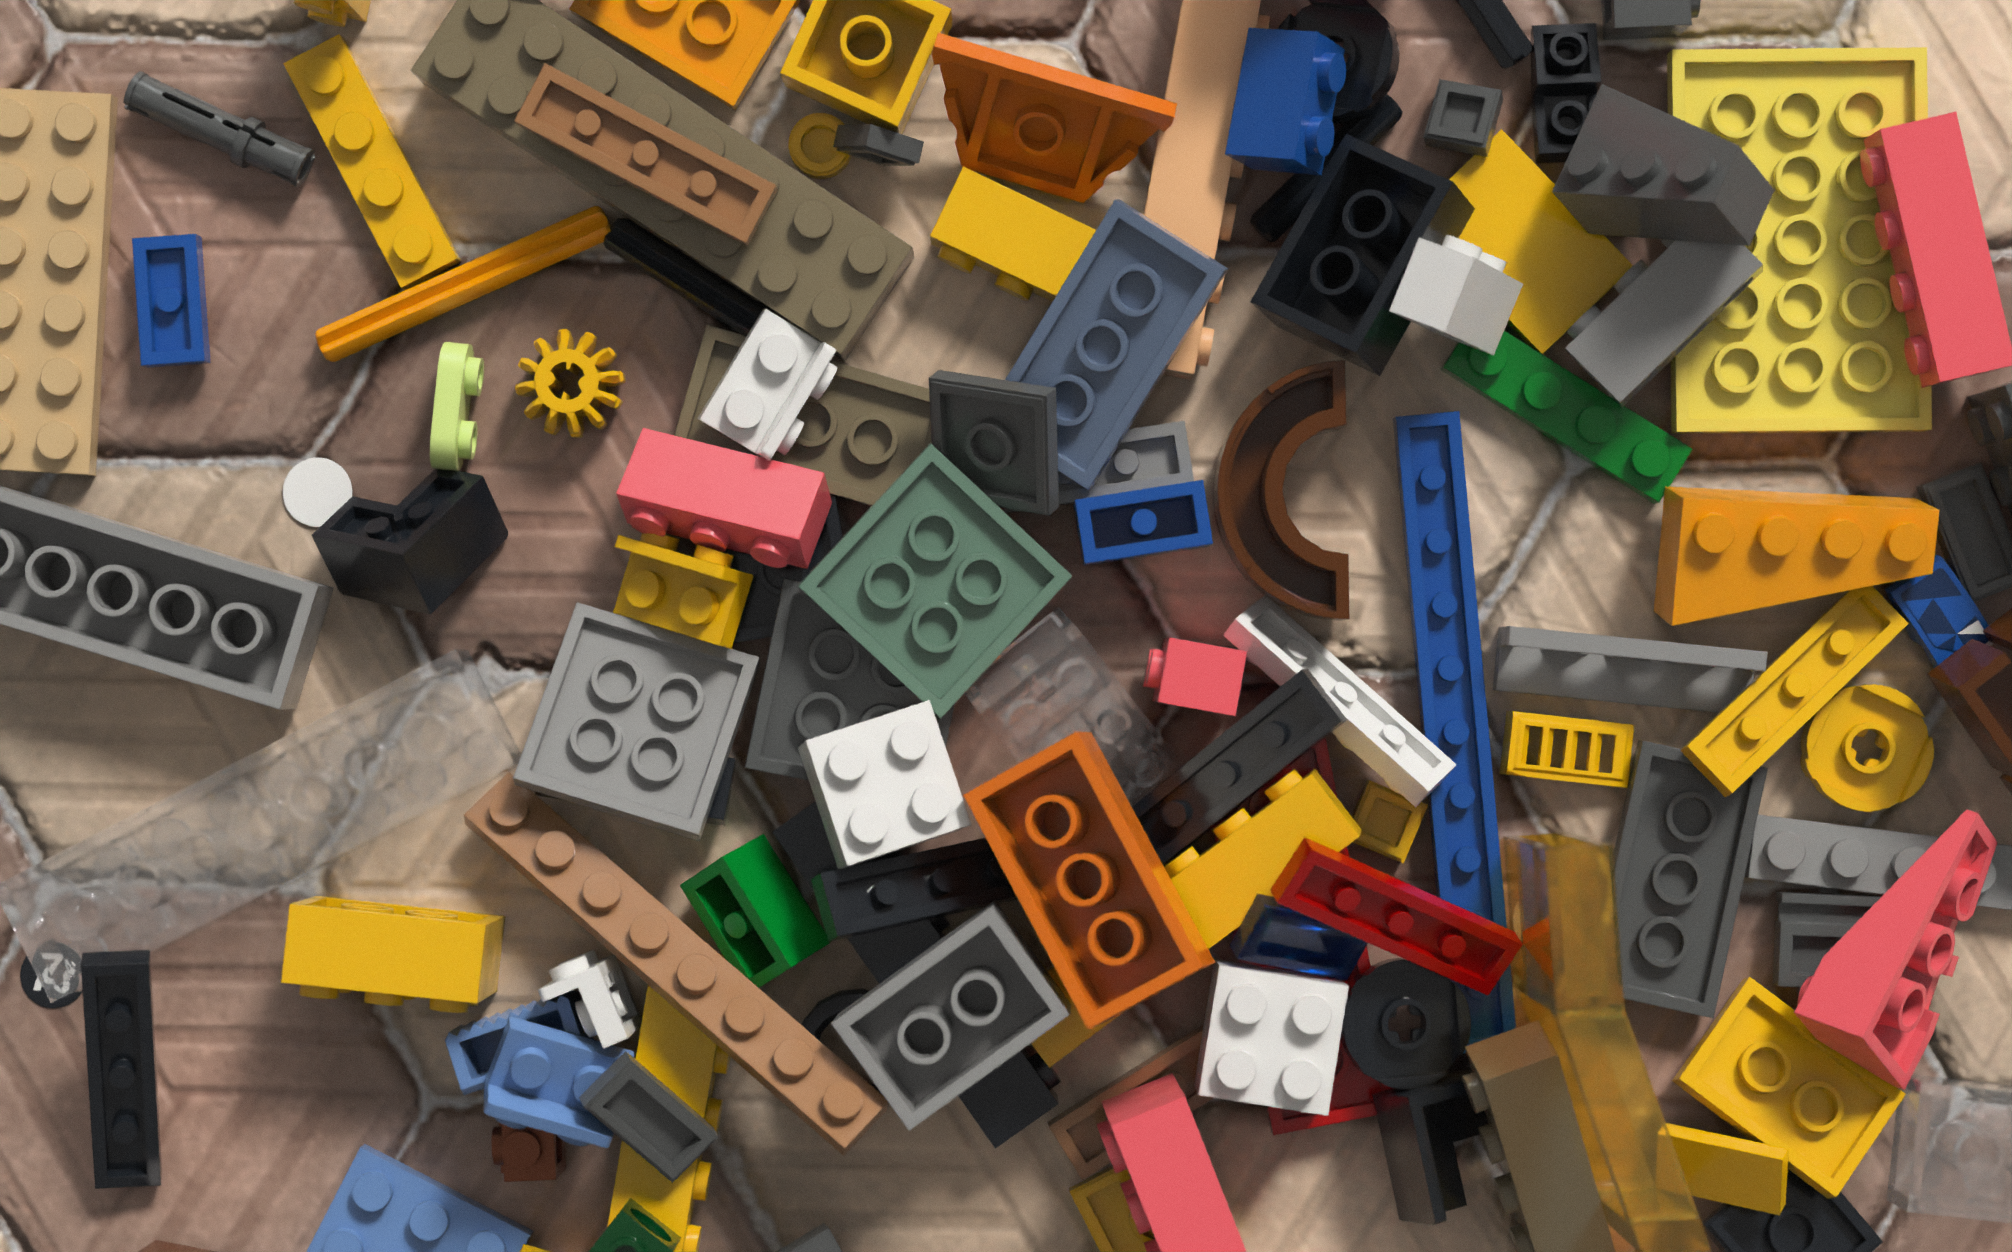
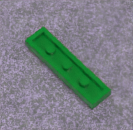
M1506 331L1502 334L1494 356L1457 342L1440 369L1653 504L1661 501L1664 496L1665 486L1669 487L1693 450L1624 406L1622 408L1613 398Z

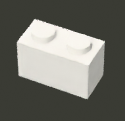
M1450 235L1445 236L1442 245L1419 237L1389 311L1438 335L1494 356L1523 283L1503 273L1506 261L1482 252L1483 249L1474 244Z

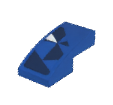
M1935 555L1933 574L1899 580L1884 589L1894 609L1909 623L1905 630L1910 639L1923 647L1933 668L1971 639L1983 644L1989 641L1983 633V630L1989 626L1955 573L1939 555Z

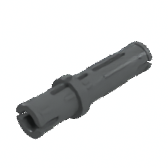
M142 71L135 74L125 92L123 103L126 110L134 111L183 135L214 147L230 155L231 163L242 168L252 165L290 182L295 187H300L305 182L312 169L315 159V151L313 149L299 145L266 130L265 122L255 117H249L246 120L200 98L160 82Z

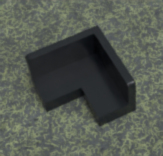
M435 469L398 505L352 496L311 536L338 590L343 595L431 615L507 539L508 530L482 475Z
M1471 1067L1449 1072L1439 1081L1429 1086L1417 1089L1392 1088L1372 1094L1399 1220L1436 1225L1446 1222L1447 1211L1467 1206L1453 1142L1479 1135L1478 1127L1488 1124L1484 1111L1475 1113L1463 1084L1462 1076L1471 1073Z

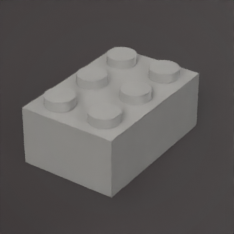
M994 900L838 1013L831 1024L910 1131L1069 1016L1071 1003L999 904Z

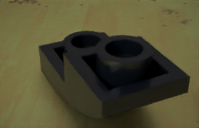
M1596 23L1534 25L1531 28V44L1533 45V51L1531 52V99L1535 163L1566 162L1595 100L1601 84Z

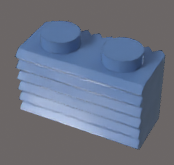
M571 990L545 1002H542V999L538 1002L533 1000L526 1006L521 1004L514 1010L509 1008L502 1014L497 1012L490 1018L485 1016L477 1022L473 1020L465 1026L461 1024L450 1031L445 1039V1043L462 1093L467 1095L484 1089V1081L509 1016L594 1040L593 1037L590 1038L586 1034L577 1014L575 1002L581 1000L579 993Z

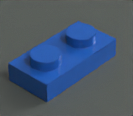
M197 234L132 238L141 366L154 368L211 363L202 237Z

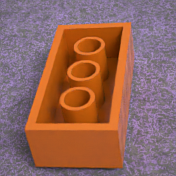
M1076 731L963 795L1087 1029L1099 1026L1216 963L1092 732Z

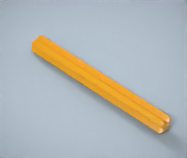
M592 206L318 329L315 333L317 344L326 360L330 362L341 360L602 243L605 235L611 232V224L600 206Z

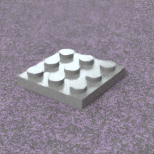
M577 602L513 776L515 785L700 841L760 666L759 657Z

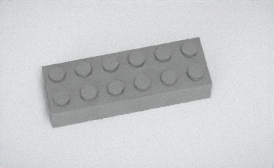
M0 486V624L279 710L297 708L334 587Z

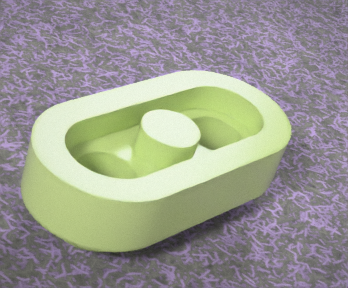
M444 342L440 351L430 435V463L433 469L460 471L463 460H473L475 456L478 427L476 421H469L471 396H480L482 392L483 358L474 357L471 344Z

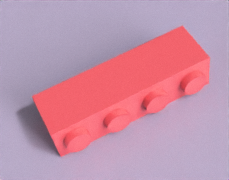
M1947 113L1879 129L1863 139L1865 149L1861 150L1860 166L1865 183L1868 187H1875L1880 212L1875 214V230L1882 249L1890 250L1895 274L1891 275L1889 281L1890 294L1896 310L1899 313L1904 312L1910 337L1905 339L1904 351L1911 373L1919 375L1922 388L2012 366V345L1957 113Z

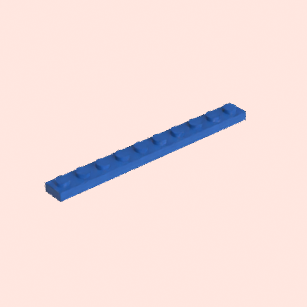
M1460 412L1398 416L1393 418L1421 731L1427 739L1457 764L1444 781L1427 796L1436 895L1443 900L1507 928ZM1510 964L1488 996L1451 980L1464 994L1470 1010L1471 1031L1468 1045L1516 1028Z

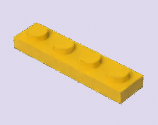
M338 34L283 63L400 287L403 290H407L461 262L345 39Z
M1873 586L1845 592L1766 668V671H1763L1680 751L1724 797L1731 795L1909 623Z

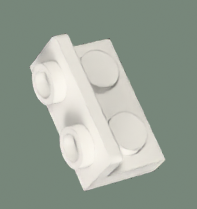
M763 309L697 419L769 461L776 451L786 455L804 426V422L796 417L809 395L818 400L829 386L837 371V367L830 363L836 349L827 343L816 340L768 309Z
M591 950L558 964L559 966L550 969L549 973L553 981L538 989L542 1002H545L578 988L583 998L575 1002L580 1022L588 1037L591 1038L598 1035L603 1048L628 1039L641 1027L642 1018L615 955L598 960L595 950Z

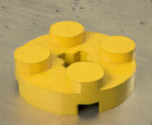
M1876 684L1843 687L1805 723L1800 744L1802 752L1800 758L1801 769L1805 776L1812 781L1817 791L1832 803L1855 811H1878L1890 808L1898 802H1904L1914 796L1922 787L1932 768L1934 759L1933 739L1928 736L1927 725L1922 717H1925L1922 711L1911 698L1891 687ZM1868 730H1872L1877 734L1874 744L1883 749L1882 754L1878 760L1867 758L1862 766L1855 760L1856 751L1851 748L1852 741L1855 736L1864 737Z

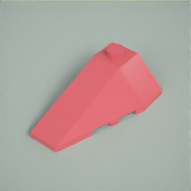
M1966 809L1823 956L1814 975L1805 980L1799 991L1798 1006L1794 1013L1818 1041L1892 1086L1905 1090L1934 1033L1940 1014L1929 1010L1939 977L1941 974L1953 976L1959 959L1958 956L1953 955L1955 947L1954 933L1958 921H1967L1973 916L1998 843L1978 813Z

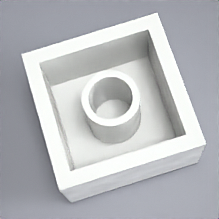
M930 700L806 740L798 747L838 869L851 867L971 825Z
M1214 959L1216 963L1213 964L1194 1082L1198 1095L1328 1116L1349 986L1342 979Z

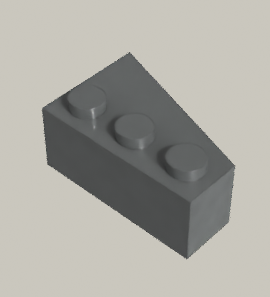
M1601 84L1552 193L1589 234L1750 246L1774 189L1739 145Z

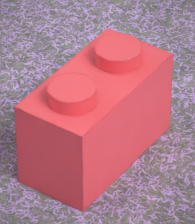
M1170 637L1163 639L1161 650L1154 648L1149 650L1143 687L1154 689L1153 702L1236 716L1247 651Z

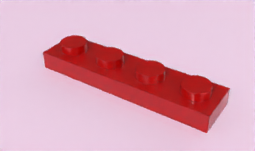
M1306 837L1303 838L1270 889L1278 904L1487 996L1523 945L1516 933L1508 928Z

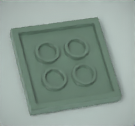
M929 444L799 583L798 587L923 702L930 700L934 713L942 718L1070 580L1072 575L938 449Z

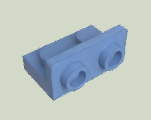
M509 1016L484 1081V1113L494 1117L498 1122L510 1128L524 1129L531 1127L556 1134L560 1139L572 1145L587 1146L592 1144L608 1148L614 1133L583 1107L579 1097L625 1051L633 1058L634 1051L614 1045L603 1048L600 1041Z

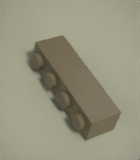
M1539 1020L1465 1046L1472 1072L1463 1075L1462 1080L1475 1113L1485 1112L1488 1124L1478 1127V1132L1490 1163L1493 1165L1500 1162L1504 1174L1493 1178L1506 1214L1516 1213L1519 1225L1509 1228L1516 1252H1616L1558 1053Z

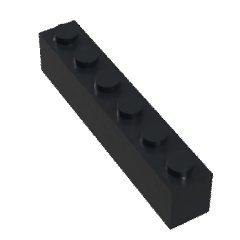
M816 801L772 831L812 889V878L820 873L838 869ZM896 851L860 864L902 856V853ZM946 916L847 939L880 984L945 936L942 931L951 924ZM1023 1048L958 1096L996 1149L1059 1104L1058 1095L1053 1088L1061 1083V1080L1053 1067L1049 1068L1038 1052L1030 1057L1025 1048Z

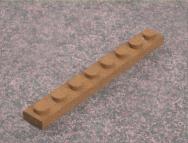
M510 772L499 780L464 814V821L467 827L843 1156L888 1110L889 1103L883 1095L530 789L515 785L514 775Z

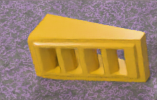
M1506 711L1499 774L1628 788L1634 725ZM1530 726L1541 727L1537 765L1526 764ZM1554 729L1565 730L1561 768L1550 767ZM1578 732L1589 733L1585 770L1575 769ZM1603 734L1615 735L1611 773L1599 772Z

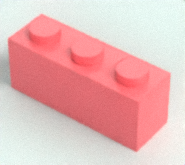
M643 428L616 493L627 524H630L634 529L643 534H656L663 537L667 533L690 539L695 545L724 552L726 549L746 553L758 562L775 568H783L789 564L808 569L832 505L824 472L775 460L769 461L763 457Z

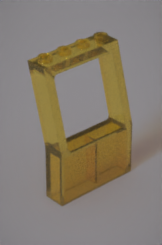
M1568 832L1503 836L1510 930L1516 933L1523 944L1512 960L1514 988L1527 1024L1539 1020L1558 1053L1607 1224L1638 1252L1711 1251L1624 1008L1613 844Z

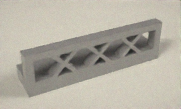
M1505 626L1498 629L1493 690L1720 713L1753 681L1754 671H1766L1768 652Z

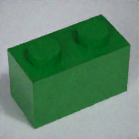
M764 834L722 856L680 885L724 958L758 988L831 943L828 942L825 931Z

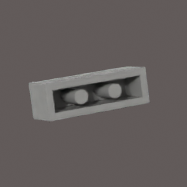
M1662 239L1661 242L1667 249L1650 266L1643 260L1638 261L1614 286L1620 295L1603 312L1596 306H1593L1570 327L1567 333L1574 340L1565 349L1623 408L1763 272V264L1744 245Z

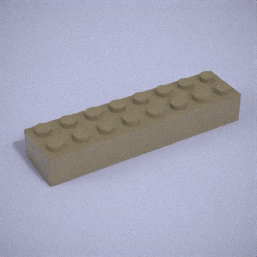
M457 0L411 69V72L424 85L627 219L709 270L785 321L816 340L827 343L835 348L836 352L834 355L844 362L914 258L912 246L539 0ZM545 63L777 185L778 191L749 245L746 246L518 126L514 120Z

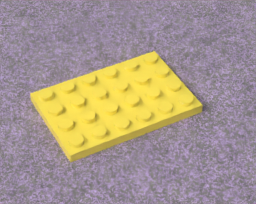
M1927 47L1671 50L1667 54L1668 114L1739 145L1774 189L1750 246H1745L1763 264V272L1671 360V434L1925 432L1932 430V386L1922 388L1919 375L1911 373L1906 361L1904 342L1906 338L1910 337L1904 312L1899 313L1896 310L1890 294L1889 281L1891 275L1895 274L1890 250L1882 249L1876 235L1875 214L1880 212L1875 187L1867 186L1860 166L1861 150L1865 149L1863 139L1882 128L1928 118Z

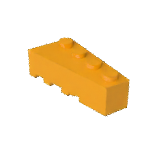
M1665 486L1654 612L1671 626L1933 574L1940 510L1917 498Z

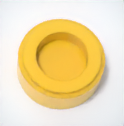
M813 113L800 119L793 127L788 141L789 153L797 169L804 175L814 179H828L840 174L849 164L852 155L839 152L836 147H833L838 125H845L837 117L827 113Z

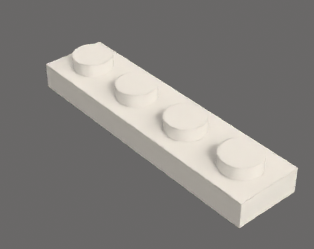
M1263 596L1239 615L1223 636L1239 650L1247 651L1246 660L1258 666L1280 687L1299 671L1308 668L1347 718L1343 724L1332 732L1340 744L1358 755L1384 779L1385 783L1393 791L1401 794L1413 806L1417 807L1444 781L1457 765L1268 597Z

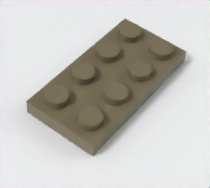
M706 324L674 436L758 456L697 419L746 337ZM830 360V363L837 367L832 381L818 400L809 395L796 417L804 422L799 436L786 455L776 451L771 460L824 472L831 495L872 506L929 444H932L929 389Z

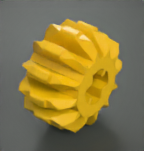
M560 329L557 334L558 350L554 351L551 345L543 338H538L534 341V346L543 357L542 361L539 364L528 358H521L519 361V368L535 376L534 381H524L516 384V394L524 397L538 395L534 401L528 404L524 414L530 420H534L548 412L544 423V431L551 435H556L560 431L565 418H567L570 436L582 438L584 433V416H587L590 422L601 430L607 426L605 417L597 410L600 404L603 403L617 410L622 406V400L614 394L607 393L606 387L624 384L626 382L625 374L614 370L602 372L614 362L617 354L612 348L608 347L593 355L597 337L590 332H585L574 350L571 332L567 329ZM568 369L573 374L578 375L579 370L582 369L584 376L578 381L579 388L582 390L580 395L573 398L564 392L560 399L557 394L563 387V382L559 377L560 374Z

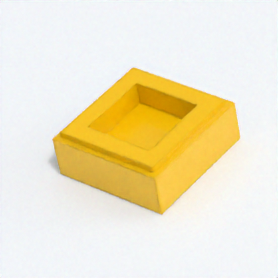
M1367 780L1352 814V818L1362 830L1360 837L1353 842L1404 864L1428 805L1421 802L1415 807L1401 794L1371 780Z

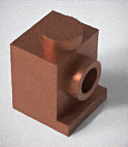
M499 1122V1126H494L492 1130L494 1165H501V1173H504V1182L556 1180L566 1169L565 1141L553 1133L531 1127L524 1129L510 1128Z

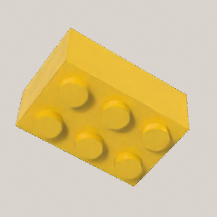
M325 896L310 897L289 904L281 983L300 985L299 995L310 998L338 999L339 993H350L354 990L365 992L364 1002L370 1004L404 1005V1000L420 997L430 999L429 1009L467 1013L469 1007L478 1006L479 1002L497 992L505 916Z

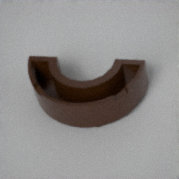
M1345 360L1327 361L1298 369L1280 378L1259 394L1237 418L1221 447L1213 480L1214 514L1220 537L1231 560L1247 581L1264 596L1290 611L1308 617L1339 621L1350 619L1349 556L1344 553L1323 550L1301 535L1287 514L1283 485L1287 465L1301 444L1315 435L1338 431L1346 425Z

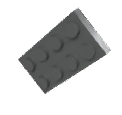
M1638 740L1584 989L1714 1019L1768 768L1760 766L1736 791L1724 797L1680 751L1681 749Z

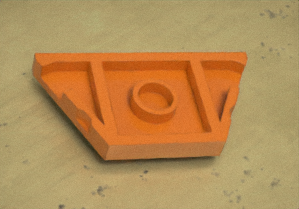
M937 34L932 58L934 65L939 64L946 89L943 99L949 121L953 123L957 130L955 145L962 168L964 166L972 171L1084 203L1104 185L1105 178L1110 173L1122 170L1137 156L1139 146L1159 129L1165 132L1173 123L1177 103L945 34Z

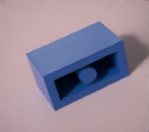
M1248 28L1225 155L1253 170L1322 175L1325 156L1330 153L1334 142L1332 117L1337 92L1342 89L1346 78L1345 49L1316 31Z
M1203 480L1076 499L1073 503L1083 566L1205 548L1213 544Z

